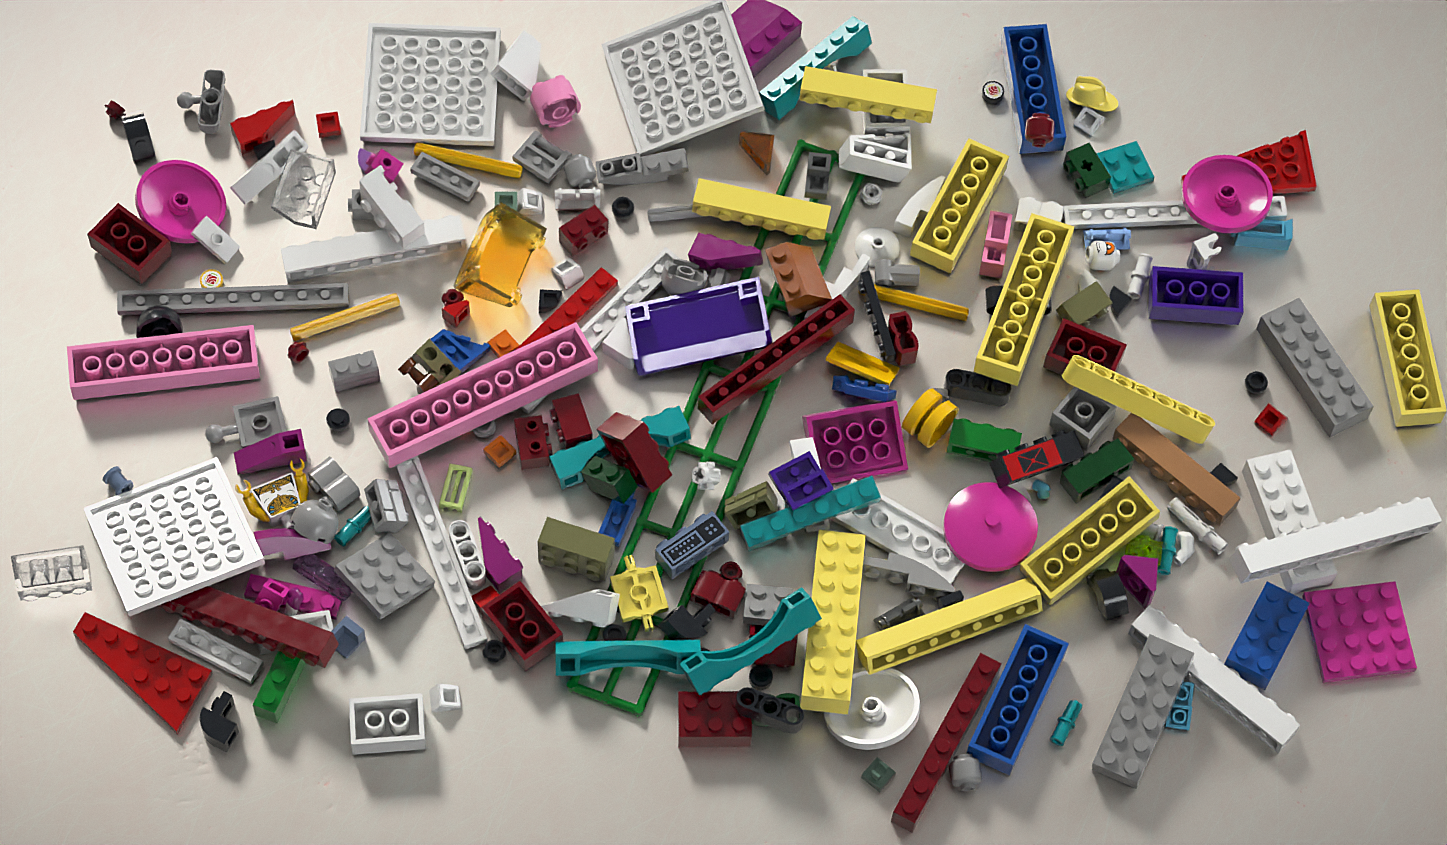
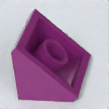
M1124 555L1120 559L1116 572L1126 590L1146 609L1151 604L1156 591L1158 559Z

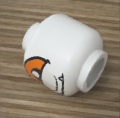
M1093 241L1090 246H1087L1085 251V261L1093 270H1112L1115 263H1119L1120 251L1116 250L1113 242Z

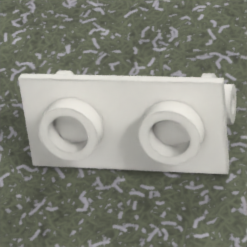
M559 188V190H555V210H585L594 204L600 209V188Z

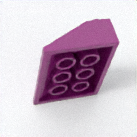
M747 0L731 14L753 78L801 37L802 21L787 9L767 0Z

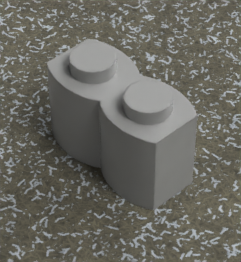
M330 456L308 472V484L315 493L319 491L324 496L322 499L331 503V508L338 512L360 496L358 486Z

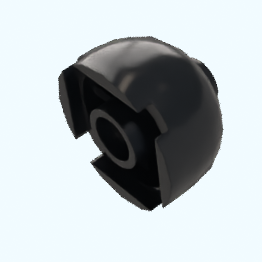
M156 305L149 307L142 312L137 320V338L183 333V326L179 315L166 306Z

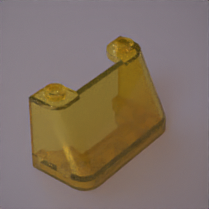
M500 202L482 218L453 287L462 293L509 308L513 305L516 306L522 298L521 288L518 287V284L531 253L537 248L541 249L546 241L544 235L547 228Z

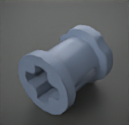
M118 466L107 471L102 479L105 484H109L115 490L116 496L130 491L134 487L133 482L124 477L121 473L122 470Z

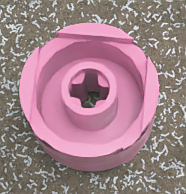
M558 75L545 82H538L532 87L533 92L530 96V102L542 125L548 124L550 128L563 126L573 120L572 115L575 112L578 115L581 110V103L571 83L563 75Z

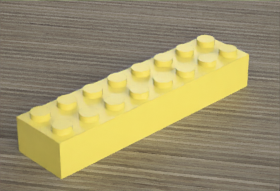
M1031 213L977 354L974 372L1018 386L1068 252L1074 226Z
M818 530L811 598L822 619L811 628H808L800 707L803 710L848 715L866 535Z

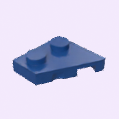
M442 329L431 338V341L461 373L487 354L491 347L488 343L480 345L471 342L469 337L459 336L445 329Z

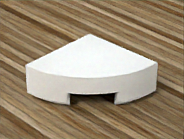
M1086 269L1079 279V292L1096 281L1100 286L1102 284Z

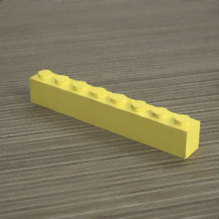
M1027 577L857 639L858 659L868 674L871 675L1042 612L1041 593L1031 579Z

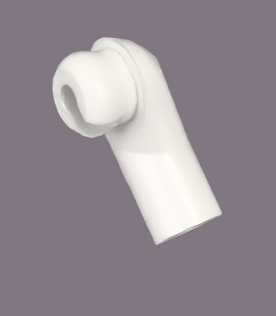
M1182 531L1177 535L1181 549L1173 556V561L1178 566H1181L1194 553V537L1190 532Z

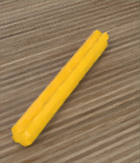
M419 142L414 147V155L416 156L424 152L443 162L520 178L523 172L521 165Z
M874 284L878 299L962 321H966L968 318L969 309L966 307Z
M393 293L290 329L292 339L297 341L400 305L398 295Z

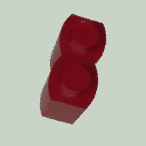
M906 311L890 314L888 330L896 353V363L899 366L916 363L919 343L916 335L912 332L911 317Z
M702 570L691 593L690 601L701 607L710 603L716 610V613L734 619L745 596L746 588L737 580L723 579L716 571Z

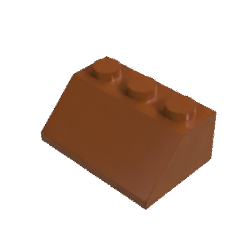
M785 242L765 249L768 264L790 317L825 305L832 300L811 247Z

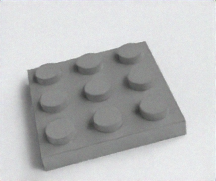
M390 532L338 563L334 569L379 620L434 587L435 580Z

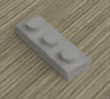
M421 152L410 168L412 174L468 202L480 186V180L424 152Z

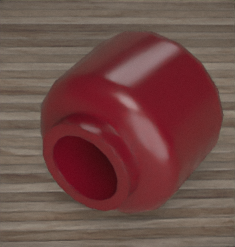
M1045 113L1032 114V117L1026 120L1025 139L1031 142L1034 147H1045L1047 143L1054 139V120Z

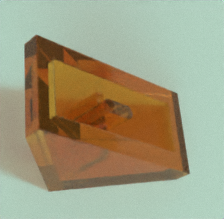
M741 132L739 135V146L768 175L771 169L774 135Z

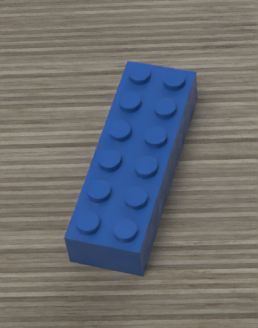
M1047 24L1003 27L1001 47L1019 154L1063 151L1066 132ZM1034 113L1048 114L1055 123L1054 139L1047 143L1045 147H1034L1031 142L1025 139L1026 120L1032 117Z
M1027 624L1024 625L972 736L966 754H972L979 762L1007 775L1011 774L1064 659L1069 643Z

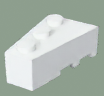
M911 132L894 136L893 133H888L885 136H875L874 134L851 135L839 149V168L901 183L912 169Z
M380 165L359 179L360 204L367 213H372L375 222L380 228L384 227L388 231L390 239L395 244L399 243L404 249L425 234L424 222L408 200L404 201L395 192L398 189L395 183H388L383 173L385 170Z

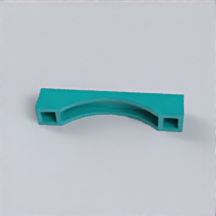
M851 16L763 88L759 95L765 109L764 111L780 120L796 106L800 97L805 66L823 69L840 58L858 56L870 46L872 40L868 24Z
M680 406L669 407L659 414L646 416L641 419L648 426L649 435L658 445L672 447L691 439L690 427ZM599 435L593 440L580 442L575 447L559 450L554 455L549 456L551 467L561 489L563 490L583 482L585 479L581 471L592 458L597 456L604 459L610 452Z
M869 476L830 491L794 511L788 507L740 526V532L748 552L818 522L878 503L881 496L873 476Z
M801 587L781 600L770 621L749 640L725 650L699 651L679 664L691 686L701 695L704 692L710 691L723 680L731 678L734 673L742 668L750 666L758 658L771 653L779 645L792 640L795 635L803 630L811 628L822 618L812 598Z
M700 640L556 642V676H580L592 671L614 667H646L674 674H685L679 663L701 651Z

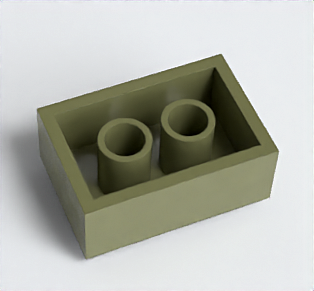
M547 517L538 539V561L549 567L557 566L563 568L571 574L579 573L585 575L593 581H606L614 560L615 538Z

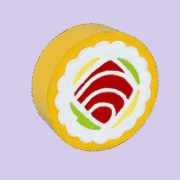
M211 269L202 273L200 277L201 288L223 287V277L219 271Z

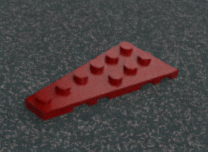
M1306 130L1300 131L1298 135L1290 138L1288 136L1284 137L1274 144H1266L1237 155L1253 162L1262 169L1271 183L1273 194L1313 192L1317 188ZM1183 175L1181 177V186H1183V181L1186 175Z
M84 612L73 630L74 636L102 660L105 666L112 670L131 691L154 710L156 715L164 720L178 735L212 676V670Z

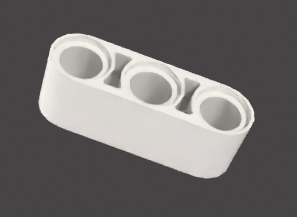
M456 520L449 527L450 542L468 588L478 590L486 583L485 566L470 526L465 521ZM457 532L465 533L462 537L455 536ZM466 552L473 554L468 558L462 556ZM472 573H479L480 577L471 578L470 575Z

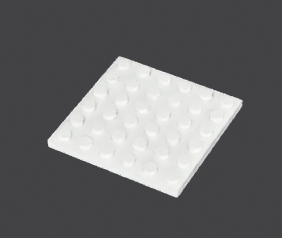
M726 0L710 1L601 44L637 152L641 157L765 110Z
M369 23L360 141L494 146L498 81L490 73L499 62L501 28Z
M217 457L84 508L129 617L265 564L262 553Z

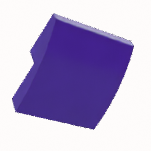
M810 451L768 473L776 489L792 511L834 490L823 468H819Z

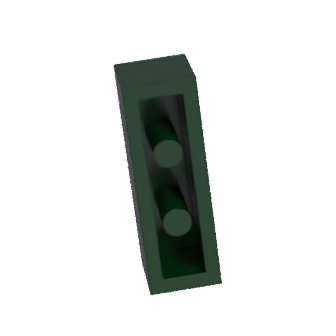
M1118 438L1112 442L1107 441L1095 453H1087L1077 464L1066 466L1062 470L1059 483L1073 501L1078 503L1108 484L1114 475L1119 477L1132 469L1135 459Z

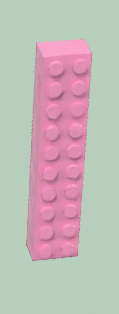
M577 322L368 418L369 432L389 468L597 372L598 358Z

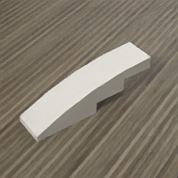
M862 254L852 271L844 267L834 285L825 281L832 299L839 294L846 298L857 286V281H860L861 272L869 269L870 257ZM824 305L808 310L804 320Z

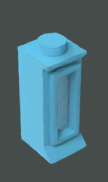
M1264 219L1252 229L1231 233V237H1234V246L1288 250L1293 238V219L1287 221Z

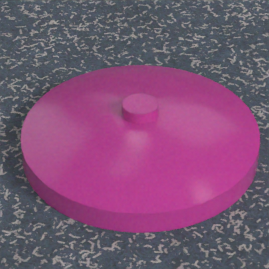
M1215 155L1197 162L1187 172L1182 186V201L1188 214L1205 228L1221 233L1244 232L1260 224L1267 216L1273 198L1271 183L1262 169L1247 159L1233 155Z
M167 160L153 165L142 175L135 192V205L141 220L169 241L195 243L199 241L191 233L204 217L207 216L218 227L220 226L226 212V197L218 180L205 168L189 161Z
M984 482L966 487L956 494L947 507L943 531L948 547L961 562L977 570L999 572L1017 566L1030 554L1037 538L1038 522L1033 507L1017 490L1009 486L999 488L998 483Z

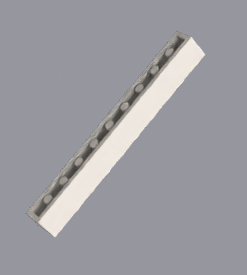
M1416 497L1405 504L1397 502L1386 509L1379 507L1367 514H1363V512L1357 513L1349 519L1341 517L1330 524L1322 522L1308 530L1304 527L1296 530L1293 534L1281 533L1274 539L1262 538L1251 545H1248V543L1241 544L1235 548V552L1230 556L1229 561L1240 583H1245L1432 532L1442 520L1430 497L1424 499Z

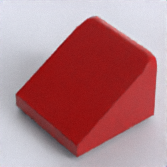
M468 300L442 308V318L453 327H457L470 314Z
M1268 403L1254 422L1273 436L1288 420V417Z
M490 585L471 596L481 615V607L497 597L499 593Z

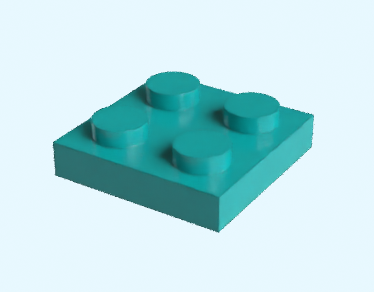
M1137 141L1096 153L1111 176L1109 188L1112 194L1154 181V175Z

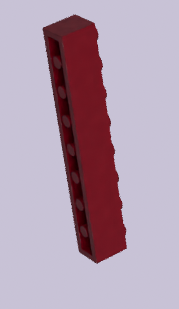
M839 294L699 395L697 409L713 425L851 325L854 321L855 309Z
M209 586L161 604V607L169 613L177 612L190 621L194 619L201 621L202 624L209 628L217 627L230 636H234V634L241 636L249 643L257 642L270 651H281L285 656L291 659L297 657L313 667L318 665L325 668L339 645L333 632Z
M982 653L979 654L894 809L891 818L892 823L913 833L994 684L1002 663Z

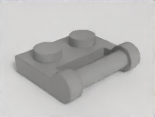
M534 131L512 157L514 162L549 184L566 164V160L572 157V153L567 150H561L544 139L541 133ZM534 145H539L543 149L547 150L548 152L556 156L558 159L555 160L554 158L547 155Z

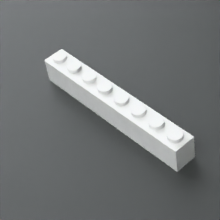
M448 215L441 219L423 220L425 234L404 249L399 243L395 244L390 239L385 228H379L376 231L366 233L357 232L354 235L345 237L336 236L324 241L314 240L308 244H293L286 248H281L287 283L465 250L466 238L460 215Z
M1149 605L1131 625L1128 634L1143 646H1145L1149 634L1194 652V658L1185 680L1195 683L1194 687L1277 753L1296 734L1300 724L1297 723V720L1291 714L1284 713L1278 708L1275 701L1264 697L1253 684L1245 682L1240 678L1236 670L1225 666L1217 655L1206 651L1198 640L1191 639L1179 625L1172 624L1167 620L1160 610L1154 609Z

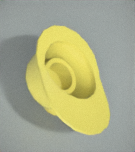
M1078 76L1074 87L1066 92L1067 99L1077 105L1087 106L1104 112L1116 110L1118 107L1117 99L1111 93L1106 92L1104 84L1095 77Z

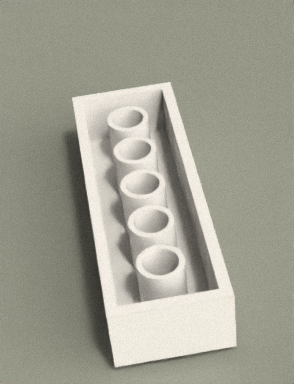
M1291 449L1246 460L1242 473L1268 540L1274 539L1281 533L1289 535L1300 528L1305 527L1308 530L1319 524ZM1332 559L1280 573L1286 591L1292 594L1332 585L1337 575Z

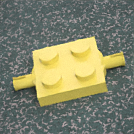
M629 555V558L626 556L624 561L627 570L622 574L610 576L613 592L620 594L618 609L622 623L642 619L645 632H649V627L650 631H653L655 627L651 617L669 610L657 567L654 565L646 568H636L634 556Z

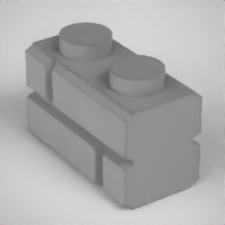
M373 350L363 352V354L359 353L328 361L335 392L380 381L379 368Z
M385 479L373 480L364 491L375 532H399L408 524L409 515L404 508L402 501L403 493L399 489L397 480L385 481Z

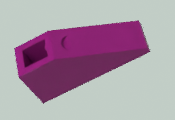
M699 232L688 253L690 262L699 265L698 269L709 272L717 268L731 270L763 264L761 250H758L756 247L744 246L733 240H723L712 234H702Z
M301 429L277 433L234 452L237 474L290 465L291 460L293 464L301 463L300 458L307 462Z
M480 516L478 518V529L486 577L500 594L522 579L523 565L516 556L513 558L508 552L509 547L506 542L496 537L495 529L491 523H485Z

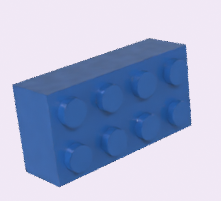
M1267 581L1224 665L1236 670L1240 678L1266 690L1310 603Z

